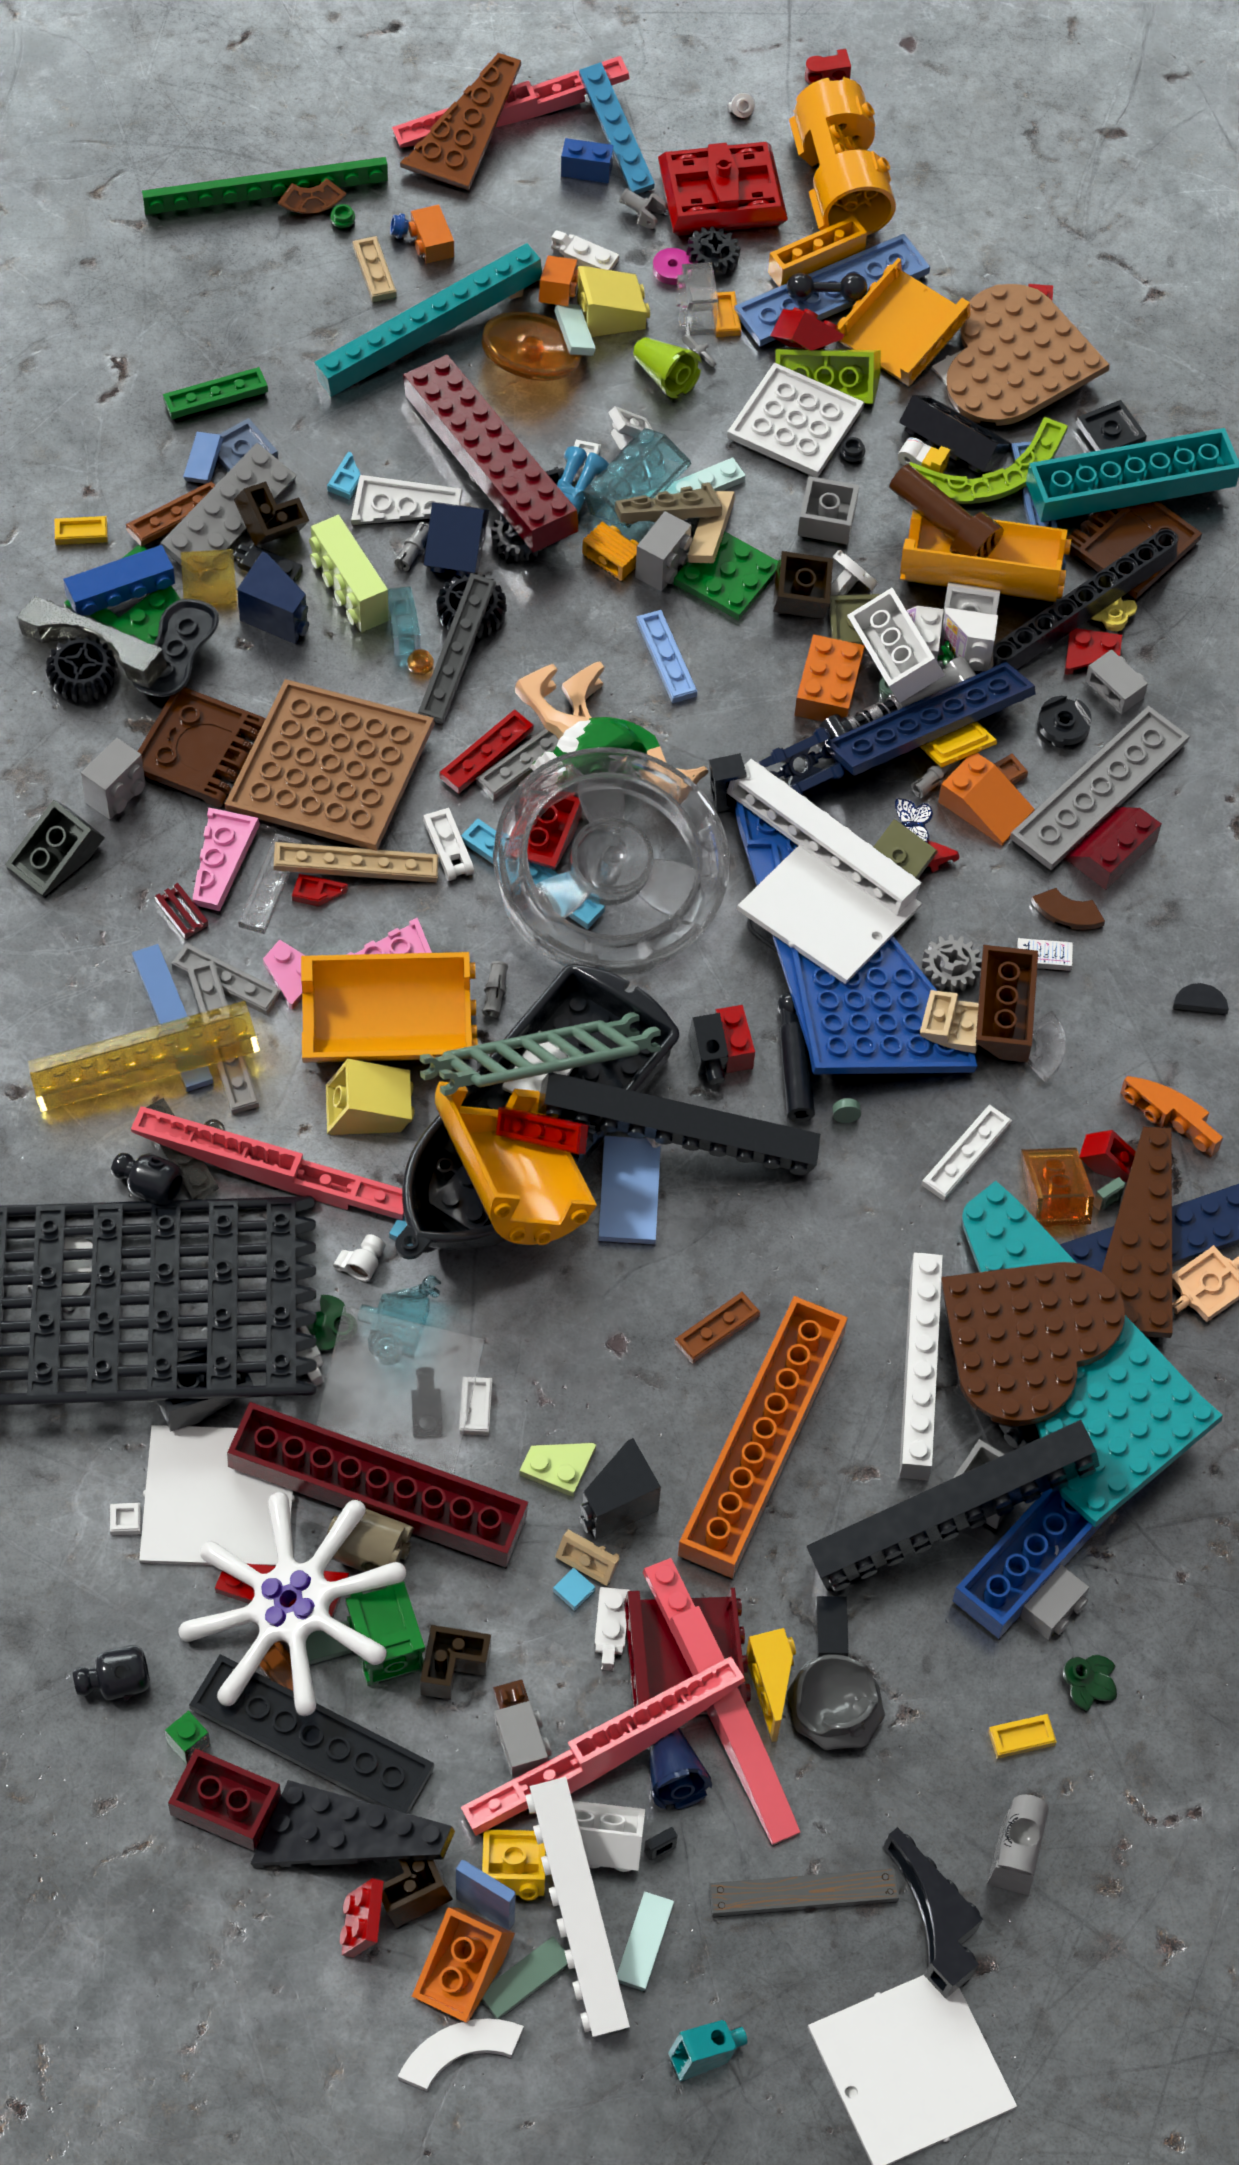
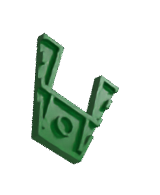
M138 545L122 558L134 555L147 549L145 548V546L141 547L140 545ZM169 586L166 589H159L150 593L120 618L108 608L96 611L91 615L82 616V618L91 623L95 621L105 626L107 631L113 634L119 633L127 637V641L149 650L158 636L159 622L163 612L171 604L181 599L174 588ZM65 601V609L71 612L73 609L69 601Z

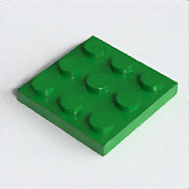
M724 531L714 563H689L688 561L674 577V585L739 621L776 576L778 560Z

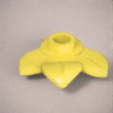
M1119 598L1091 619L1102 621L1107 630L1120 631L1125 627L1128 618L1136 613L1137 605L1133 600L1123 601L1122 598Z

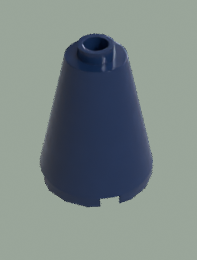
M680 1728L649 1747L651 1796L655 1805L662 1809H667L666 1805L674 1804L676 1809H682L696 1804L707 1796V1788H712L713 1786L711 1777Z

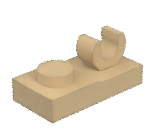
M569 1529L563 1535L555 1558L606 1586L611 1582L619 1562V1554L612 1555L605 1551L606 1547H598Z

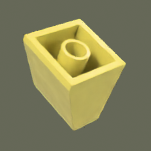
M578 266L577 302L581 307L591 337L646 329V319L650 318V308L648 303L643 301L645 299L643 284L638 283L636 274Z
M347 1059L326 1084L327 1134L401 1132L408 1123L412 1122L414 1117V1107L411 1106L413 1082L410 1081V1070Z

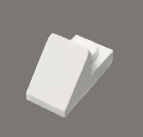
M616 406L608 412L613 420L612 425L614 427L611 435L620 450L635 447L652 441L657 437L646 418Z

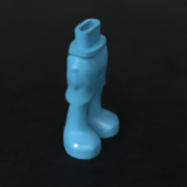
M570 446L567 447L564 454V459L567 463L557 486L577 509L578 515L588 496L587 490L595 476H605L611 466L604 458L593 452H590L587 457L584 449ZM584 465L580 478L576 486L573 487L571 484L576 476V473L578 472L579 468Z

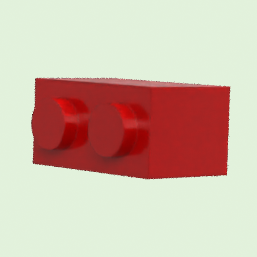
M743 1005L715 1009V1013H720L728 1050L726 1073L753 1069L755 1049Z

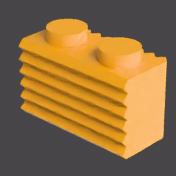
M601 522L590 534L584 537L582 553L604 570L610 572L611 575H614L615 578H618L619 581H622L636 568L637 545L639 543L624 537L617 527Z

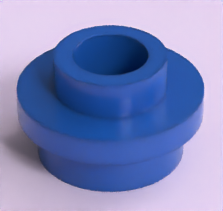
M405 214L393 215L391 219L390 234L395 235L399 239L402 238L403 234H407L409 220L405 219Z

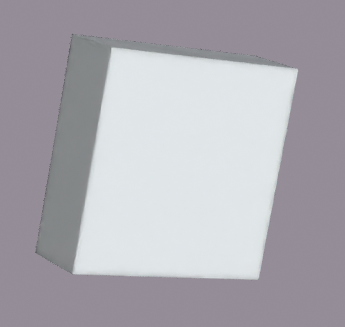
M140 1503L110 1504L111 1536L141 1534Z

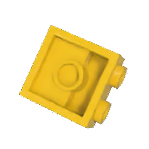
M529 1830L484 1831L482 1871L514 1890L515 1895H519L524 1900L530 1901L538 1896H544L545 1872L541 1857L545 1856L544 1843L537 1844L535 1832Z

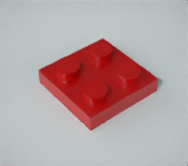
M372 1878L346 1896L343 1904V1913L346 1914L345 1926H343L340 1933V1944L343 1945L342 1956L354 1958L377 1943L384 1881Z

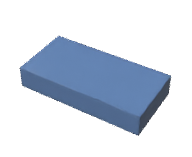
M204 432L196 433L183 476L185 481L204 484L211 481L223 442L221 435Z

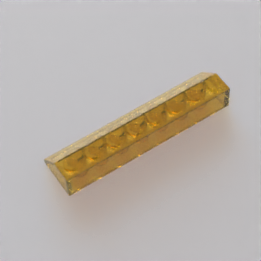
M241 1001L28 1061L36 1099L41 1112L260 1050L246 1001Z

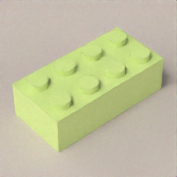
M336 515L311 526V538H309L312 548V554H310L311 562L316 569L319 568L321 570L326 586L332 587L334 590V596L339 606L343 605L347 610L346 614L352 625L356 624L362 633L389 621L388 589L341 517Z

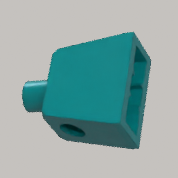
M724 2020L680 2032L668 2052L679 2081L682 2082L727 2064L735 2053L736 2048L747 2045V2035L742 2026L729 2030Z

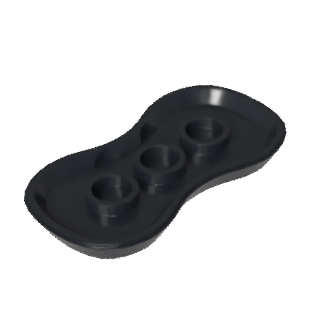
M182 599L171 604L161 616L158 636L154 644L133 667L131 674L133 685L143 693L158 697H172L181 692L190 678L194 655L212 637L219 623L217 609L209 603L196 599Z

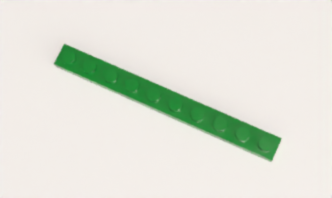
M386 157L142 190L145 215L283 196L291 183L301 188H312L320 185L326 178L339 188L388 181V164Z

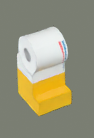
M908 438L899 451L897 458L904 466L912 462L943 473L948 466L950 449L941 446L938 450L924 444L917 438Z

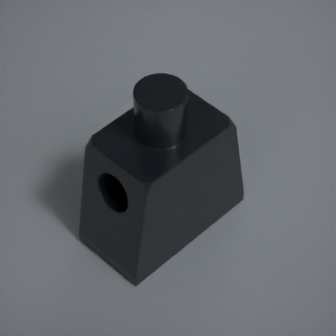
M720 1013L692 1017L688 1038L698 1074L706 1073L709 1084L721 1083L725 1081L723 1070L726 1069L728 1061V1050Z

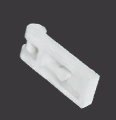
M446 808L423 815L424 824L438 854L447 881L456 879L458 875L465 874L468 876L474 874L472 861L450 809ZM460 859L461 864L453 866L451 861Z

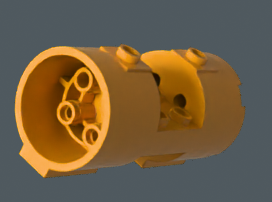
M843 77L842 81H830L829 78L818 80L807 86L797 96V104L795 110H793L794 116L789 119L798 155L811 167L817 163L820 164L813 178L814 188L809 191L818 229L823 230L854 216L866 230L868 236L887 225L896 210V203L890 185V165L885 157L878 156L874 151H867L875 137L874 127L876 125L873 118L875 112L870 103L866 101L862 87L856 81Z

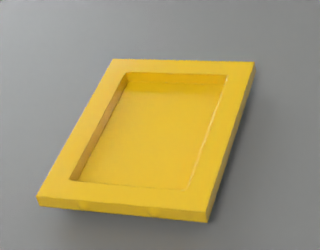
M973 722L919 747L942 768L996 745L997 740L978 722Z

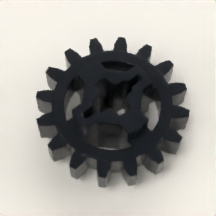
M711 226L710 231H707L702 227L700 233L694 231L693 236L689 237L686 255H689L688 261L695 262L694 268L696 269L703 267V273L712 270L713 275H716L717 270H720L723 274H726L727 268L733 270L734 265L738 264L741 247L737 246L738 239H731V232L724 234L723 228L715 231L714 226Z
M500 514V520H495L494 528H491L492 545L497 546V553L505 552L506 559L510 558L511 555L515 556V561H519L520 556H524L526 560H529L530 554L537 557L539 550L533 552L506 518Z

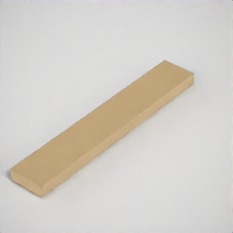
M275 842L273 870L437 883L438 854L387 850L376 851L361 848Z

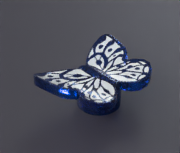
M897 798L895 800V808L901 824L928 843L930 836L925 824L932 819V808L926 803L915 807L912 801Z

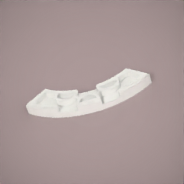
M500 2019L469 2020L468 2023L463 2021L446 2027L425 2040L410 2055L398 2075V2080L427 2092L440 2072L460 2057L469 2054L491 2053L512 2058L524 2026Z

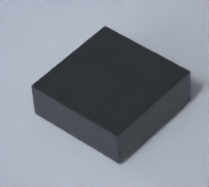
M670 1827L645 1841L644 1852L649 1860H653L676 1847L678 1835L674 1828Z

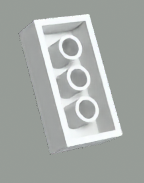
M890 588L847 615L899 703L945 676L893 588Z

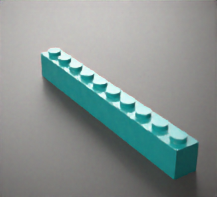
M525 243L315 361L318 381L331 397L540 280L542 276L540 257L528 243Z

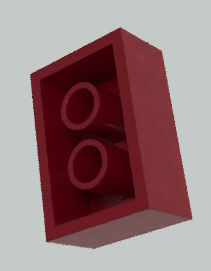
M195 1748L168 1801L171 1816L255 1851L281 1797L280 1784Z

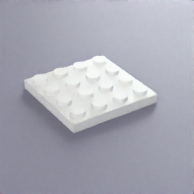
M774 362L727 431V438L818 478L863 410L864 402Z

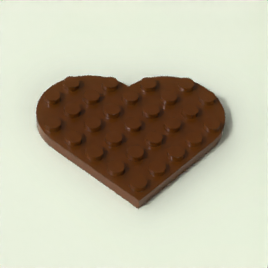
M1056 1262L941 1277V1286L961 1390L966 1400L976 1411L980 1410L991 1417L992 1421L1000 1424L1029 1426L1044 1422L1058 1414L1074 1393L1077 1382V1367L1092 1364L1106 1356L1112 1346L1119 1341L1123 1332L1125 1308L1120 1292L1108 1277L1098 1270L1083 1264Z

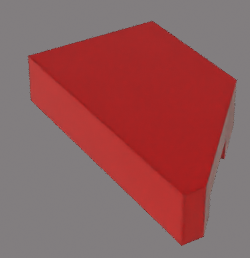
M299 873L292 893V901L319 907L347 893L348 884Z

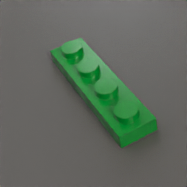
M260 367L165 393L163 394V401L172 420L268 392V385Z

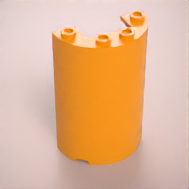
M913 508L908 539L905 538L902 551L900 580L947 587L948 582L997 589L1000 590L1001 595L1056 602L1057 599H1061L1063 596L1066 570H1062L1064 555H1069L1071 540L1066 539L1068 531L1066 529L994 520L1003 527L1004 532L999 543L987 558L953 554L950 552L953 541Z
M469 952L301 956L302 1062H345L347 1059L358 1061L420 1060V1055L423 1054L440 1057L446 1051L478 1045L477 1025H471V1016H476V999L470 1000V979H476L475 962H470Z
M439 1081L435 1092L436 1108L495 1231L502 1238L516 1244L546 1245L550 1241L569 1234L589 1220L597 1204L570 1152L497 1136V1109L461 1106L468 1092L466 1086L459 1087L455 1093L444 1096L440 1092V1086H445L449 1082ZM513 1090L506 1107L545 1115L537 1113L539 1091Z

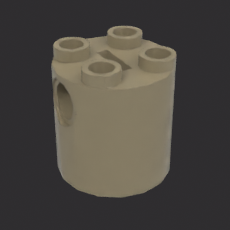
M366 1509L364 1516L332 1557V1560L363 1572L389 1563L399 1562L400 1559L406 1560L412 1545L409 1540L414 1527ZM337 1516L332 1519L327 1535L337 1520Z

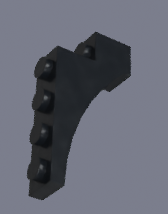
M897 1827L889 1833L883 1848L908 1881L924 1921L929 1957V1967L924 1976L946 1999L973 1976L979 1965L974 1954L961 1944L978 1930L983 1918L980 1916L977 1907L967 1902L959 1893L957 1886L937 1870L934 1861L924 1856L916 1847L914 1840Z

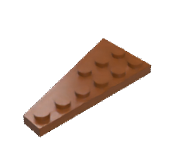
M497 53L480 72V76L476 81L463 91L460 99L447 109L430 128L431 131L422 141H419L414 146V150L410 155L400 162V167L469 190L519 72L521 60Z

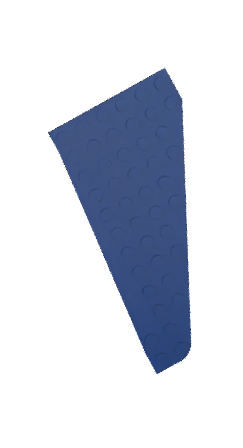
M737 801L735 812L738 828L756 886H758L798 845ZM772 934L809 1051L813 1074L975 1072L977 1063L974 1053L948 1048L920 1036L930 990H937L893 936L844 984Z

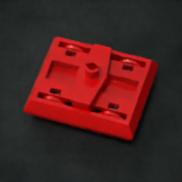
M768 142L727 145V143L708 144V148L669 151L658 156L672 230L677 236L691 235L694 231L700 233L702 227L707 231H710L711 226H714L715 231H719L721 228L724 231L777 226L788 221L772 147Z

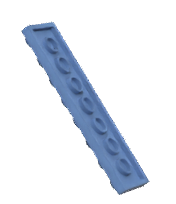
M901 234L808 275L814 282H841L846 275L857 273L865 278L869 289L873 282H877L883 276L886 267L890 264L892 265L898 258L901 259L902 271L915 279L929 274L930 266L907 236ZM784 284L735 305L734 310L737 312L741 323L760 347L776 340L770 335L783 309L793 310L794 307L803 311L808 309L818 314V320H823L853 307L855 302L847 301L840 292H813L809 299L796 301L788 295L787 284Z

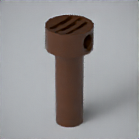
M910 464L903 466L890 482L889 488L953 541L950 547L951 553L987 558L999 543L1004 532L1002 526L985 512H979L975 516L970 515Z

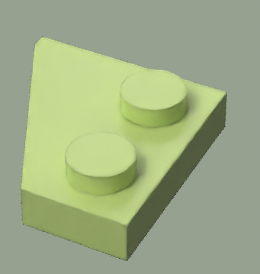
M596 1444L531 1446L520 1468L519 1475L574 1497L596 1451Z

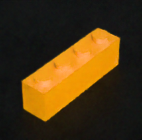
M854 216L771 252L769 255L768 274L780 287L787 284L789 278L796 273L810 274L864 251L867 232Z

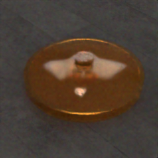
M508 312L493 317L484 327L481 343L485 354L494 364L513 375L539 381L558 380L574 373L580 364L582 355L569 354L558 321L550 317L531 312Z

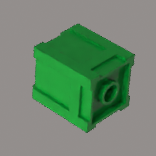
M405 1582L388 1585L384 1589L366 1594L362 1592L350 1594V1597L345 1598L350 1615L347 1616L350 1628L381 1644L387 1652L385 1660L379 1665H372L358 1656L367 1686L411 1672L422 1671L424 1664L422 1653L425 1652V1646Z

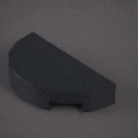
M1195 983L1183 987L1177 993L1172 1008L1228 1014L1229 1011L1227 999L1222 992L1204 983Z

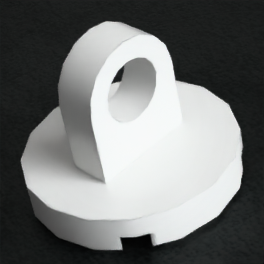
M841 550L834 554L833 558L844 566L845 569L831 585L830 596L846 595L858 580L871 590L875 588L878 581Z

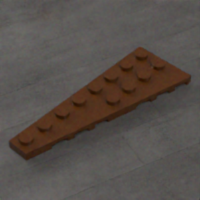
M1143 1126L1101 1273L1108 1277L1120 1292L1124 1303L1125 1315L1147 1337L1171 1338L1173 1334L1171 1128Z

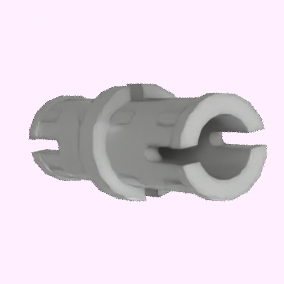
M420 522L412 536L405 540L403 550L394 561L399 569L402 570L405 565L404 571H408L417 555L422 554L428 537L429 524L426 523L424 526V522Z
M958 760L942 768L939 765L930 767L922 778L911 784L913 793L917 797L923 798L936 786L940 787L961 764Z
M493 961L490 964L488 983L484 986L486 997L482 1013L489 1018L500 1016L502 997L506 994L507 988L504 984L508 965L501 961Z

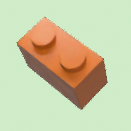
M440 205L411 211V222H408V230L411 237L415 236L417 253L423 256L425 263L428 264L453 258L454 239Z
M547 256L540 279L538 302L562 306L569 305L570 298L575 297L577 290V259Z

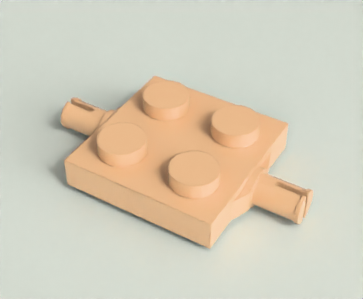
M1213 1245L1172 1274V1285L1181 1295L1180 1298L1172 1303L1173 1313L1178 1314L1181 1310L1190 1306L1208 1322L1239 1300V1256L1234 1260H1230L1223 1256Z

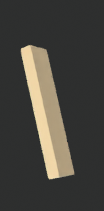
M714 491L722 505V516H713L709 519L700 518L687 555L689 563H714L735 501L734 491Z

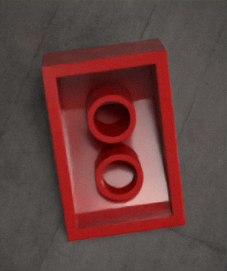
M530 783L503 854L555 870L570 844L582 816V799Z

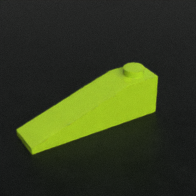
M776 349L775 363L859 399L864 403H874L880 379L881 350L815 349L809 351L803 349Z

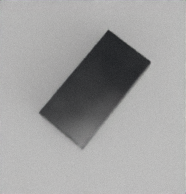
M817 1596L818 1657L831 1654L848 1657L847 1597Z

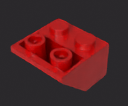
M794 307L793 310H782L770 336L790 348L812 351L842 340L844 334L837 331L838 326L827 320L824 322L818 320V314L808 309L803 311Z

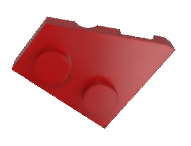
M1078 628L1071 631L1068 638L1064 674H1073L1074 669L1087 667L1088 669L1090 664L1111 649L1120 656L1122 635Z

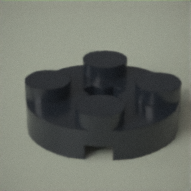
M1055 696L1048 699L1041 707L1038 716V728L1041 734L1051 741L1055 747L1061 748L1065 745L1079 743L1088 736L1090 731L1091 712L1078 699L1073 701L1067 699V696ZM1060 717H1063L1065 720L1070 719L1069 724L1061 723Z

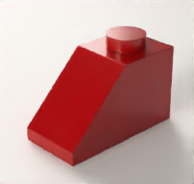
M1108 1130L1086 1134L1079 1158L1095 1173L1114 1179L1120 1177L1123 1182H1127L1136 1151L1115 1131Z

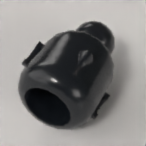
M119 1153L111 1166V1172L116 1178L127 1179L128 1189L134 1196L158 1206L167 1205L172 1200H175L183 1183V1172L177 1164L152 1153L143 1154L136 1160L129 1153Z
M136 1645L101 1652L95 1659L94 1668L79 1667L72 1672L77 1695L87 1696L93 1690L100 1689L102 1696L108 1701L124 1698L125 1701H128L133 1695L146 1691L150 1685L149 1671L142 1648Z

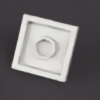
M948 582L942 626L945 608L996 615L1000 590Z

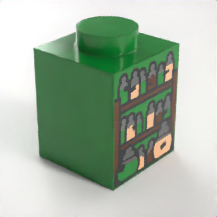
M189 1710L165 1729L167 1743L186 1764H188L195 1748L204 1751L211 1745L209 1732Z

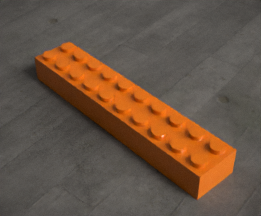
M793 1297L679 1541L678 1556L733 1579L842 1341L848 1317L799 1297Z

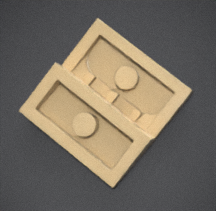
M930 990L920 1036L948 1048L976 1053L978 1046L975 1043L978 1003L958 1001V993Z

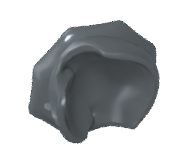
M824 1655L807 1661L787 1691L795 1730L824 1750L865 1747L885 1718L880 1687L873 1678L870 1669L866 1664L844 1655Z

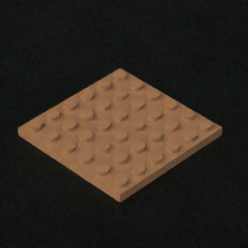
M285 679L225 802V808L227 811L256 817L260 820L377 851L435 725L434 718Z

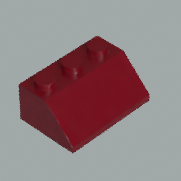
M1117 807L1064 859L1103 889L1107 890L1157 842L1162 823L1142 808Z

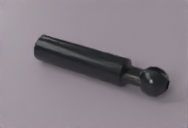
M787 992L782 994L777 1002V1009L782 1021L779 1033L787 1117L793 1121H806L815 1115L809 1051L791 994Z

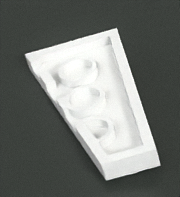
M360 475L351 524L359 525L430 519L432 502L460 505L462 489Z

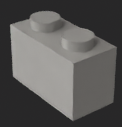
M1112 649L1088 666L1085 679L1121 715L1144 699L1148 685L1145 678L1140 673L1135 672L1127 664L1126 660L1118 656Z
M1060 1565L1024 1605L1020 1618L1048 1640L1055 1632L1060 1635L1070 1622L1068 1617L1073 1612L1080 1613L1089 1600L1086 1596L1089 1586L1063 1565Z
M530 1701L494 1711V1722L512 1777L523 1775L548 1761V1756L552 1755L547 1737H541L539 1728H542L543 1725L538 1709L533 1711Z

